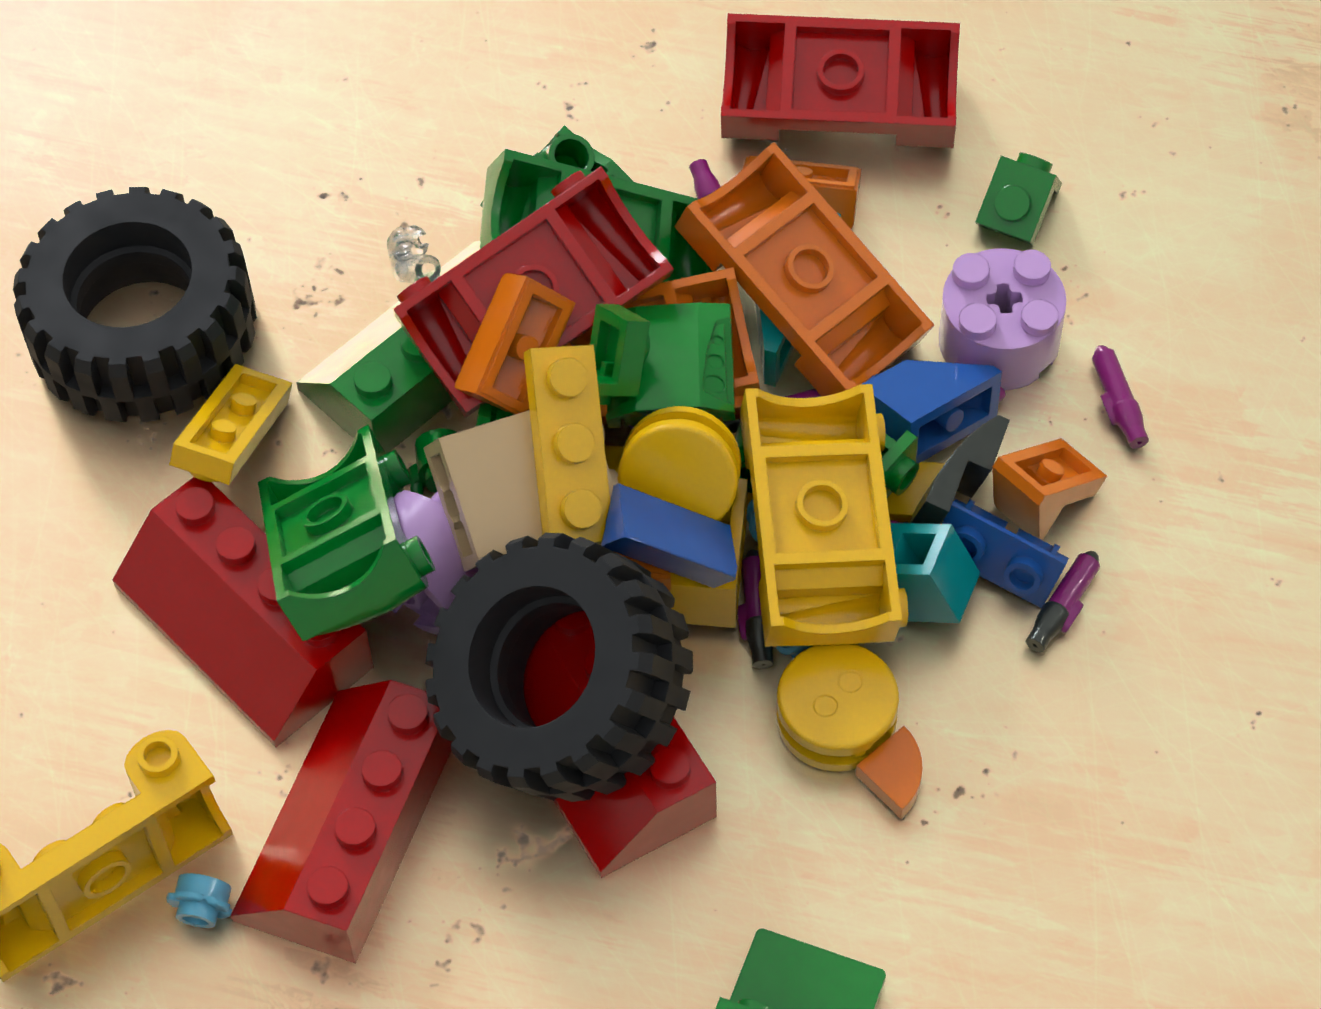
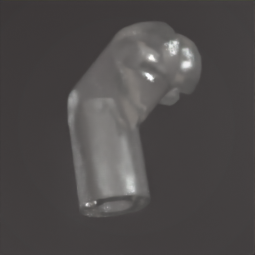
M411 225L406 228L397 227L391 232L386 241L392 274L397 281L413 284L425 276H428L432 282L440 277L441 274L439 260L435 256L425 254L429 243L422 244L419 237L427 234L417 225Z

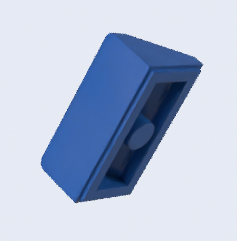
M617 483L613 485L601 546L712 588L736 579L737 563L730 525Z

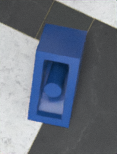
M904 360L890 369L872 376L862 384L873 385L876 413L883 414L885 433L897 441L908 430L918 437L916 462L919 464L970 435L981 425L997 416L1002 371L993 365Z

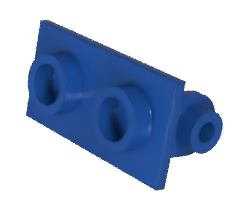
M955 499L942 524H952L980 571L979 576L1042 608L1069 559L1058 552L1060 546L1057 544L1052 546L1020 528L1015 534L1005 529L1008 522L974 505L975 501L969 499L968 503L965 504Z

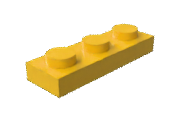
M594 345L530 348L523 354L542 535L544 533H564L574 539L582 537L597 544H602L610 505V493Z
M235 364L173 443L169 465L188 471L192 476L202 481L221 482L230 485L287 406L292 382Z

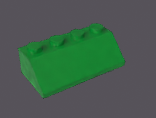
M480 241L471 243L429 277L431 282L478 251ZM399 301L296 382L299 391L354 439L357 430L369 424L386 454L453 401L393 316V308L400 304Z

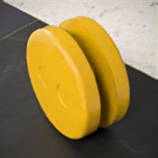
M687 406L666 407L645 416L634 426L628 435L618 467V483L720 521L729 511L736 497L741 472L740 450L731 431L712 414Z
M856 644L812 646L802 651L788 663L780 677L777 688L776 720L778 731L784 744L799 760L817 769L833 772L856 769V765L895 733L899 704L896 679L888 665L878 655Z

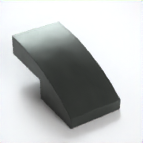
M997 415L981 425L960 444L923 495L909 523L941 524L950 511L956 492L970 498L974 496L992 471V466L1010 421L1009 419Z

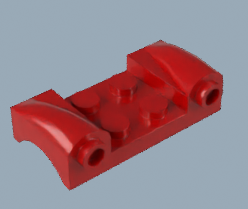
M728 13L725 76L721 104V138L779 141L780 130L890 134L896 135L895 146L954 148L960 23Z
M602 166L586 177L581 170L570 175L551 190L554 196L551 201L431 282L429 277L425 276L408 286L397 296L400 304L393 308V316L465 418L477 411L480 404L485 402L457 390L454 387L455 382L504 274L528 276L576 303L557 347L567 346L593 328L596 304H619L625 308L666 280L673 272L674 268L652 244L631 216Z

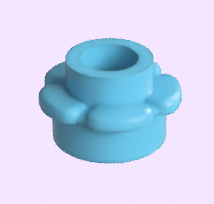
M193 873L181 874L178 877L175 893H168L166 897L167 903L172 907L178 908L175 916L176 919L191 926L213 928L216 925L217 918H227L232 914L231 905L228 903L232 888L226 882L214 877Z

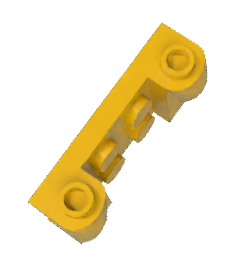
M860 384L843 392L814 398H788L764 392L759 388L745 389L740 408L745 467L750 469L761 568V579L758 588L765 647L853 645L895 641L899 628L906 627L908 623V599L905 588H898L881 451H884L885 422L883 414L876 413L873 385Z
M173 730L158 731L137 742L126 755L124 763L135 797L126 803H115L105 808L96 816L91 825L69 839L58 840L48 844L25 867L20 868L9 850L0 843V979L2 982H5L233 835L232 829L210 789V785L216 782L214 775L187 738L180 732Z

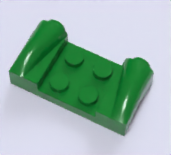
M504 149L488 166L486 171L479 249L554 198L551 190L564 179L580 170L585 177L593 171ZM609 176L616 192L631 216L652 244L674 268L670 277L663 282L713 272L674 227L686 207L693 201L698 200V198Z
M369 424L357 430L353 444L345 457L327 472L309 479L283 480L267 477L258 482L276 600L302 641L343 630L390 612L428 588L426 575L435 571L433 561L421 539L416 535L408 540L400 526L394 497L397 493L404 491L405 486L412 483L410 473L395 449L387 454L385 453Z

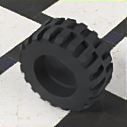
M129 187V193L114 195L111 189L96 193L97 200L83 205L79 200L63 210L65 216L62 219L56 221L51 218L37 232L40 242L35 243L31 241L20 258L22 268H19L14 276L13 292L16 301L13 305L31 360L39 377L45 379L48 389L59 400L67 402L71 400L73 409L89 416H95L98 410L103 411L105 420L127 422L128 416H140L141 422L160 420V413L175 410L176 414L179 415L193 409L192 401L201 396L207 400L221 383V379L228 374L235 364L243 365V353H246L252 347L255 336L253 322L257 316L254 296L241 245L235 241L233 230L224 219L217 216L214 217L212 209L200 201L191 199L187 204L183 194L165 189L161 190L160 195L151 194L148 187ZM158 282L173 285L186 291L181 300L170 311L153 321L141 325L110 327L87 319L93 308L102 299L112 292L129 285Z
M544 533L538 540L528 535L512 540L505 546L507 554L504 555L492 550L478 560L475 565L479 571L472 578L463 575L450 591L455 595L448 609L441 607L433 624L440 628L435 644L428 643L425 663L433 667V678L427 679L425 682L428 703L438 706L440 709L439 712L433 714V721L441 738L452 741L451 752L463 765L477 769L479 776L494 783L553 801L557 798L570 802L590 800L595 791L608 795L626 785L625 773L630 772L641 776L655 763V758L651 754L653 749L658 744L667 747L678 730L670 724L677 709L686 711L691 691L682 688L683 676L693 672V651L681 646V640L689 636L684 615L671 609L674 607L675 598L663 583L651 578L650 571L595 542L582 537L574 539L564 533ZM584 611L592 626L595 639V659L588 684L579 699L568 711L547 724L536 726L528 712L524 697V674L531 651L543 633L555 622L567 615Z

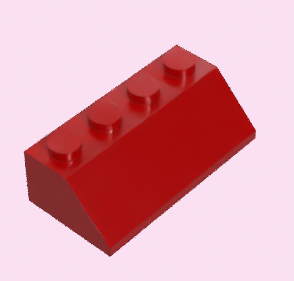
M193 477L152 508L112 579L114 586L275 747L279 746L333 702L337 691L350 688L374 668L367 632L360 624L302 641L276 600L266 534L212 482L202 481Z
M584 611L567 615L555 622L543 633L531 651L524 674V697L528 712L536 726L547 724L568 711L579 699L588 684L595 659V639L592 626ZM673 717L670 725L678 730L667 747L658 744L653 749L651 754L655 758V763L641 776L627 772L624 774L627 783L623 788L608 795L595 791L590 800L570 802L561 798L554 800L601 878L717 817L716 781L675 717Z
M386 680L337 691L231 914L232 922L356 964L451 753L452 741L441 738L433 721V714L439 712L440 709L438 706L428 703L425 690L394 680Z

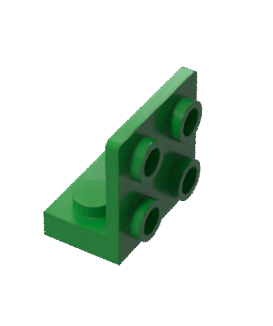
M761 928L756 931L730 1000L720 997L715 1009H875L885 983L886 973L883 969Z

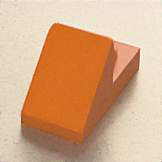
M1060 438L999 456L992 466L994 504L1000 512L1020 529L1043 540L1063 507L1095 496L1107 475Z

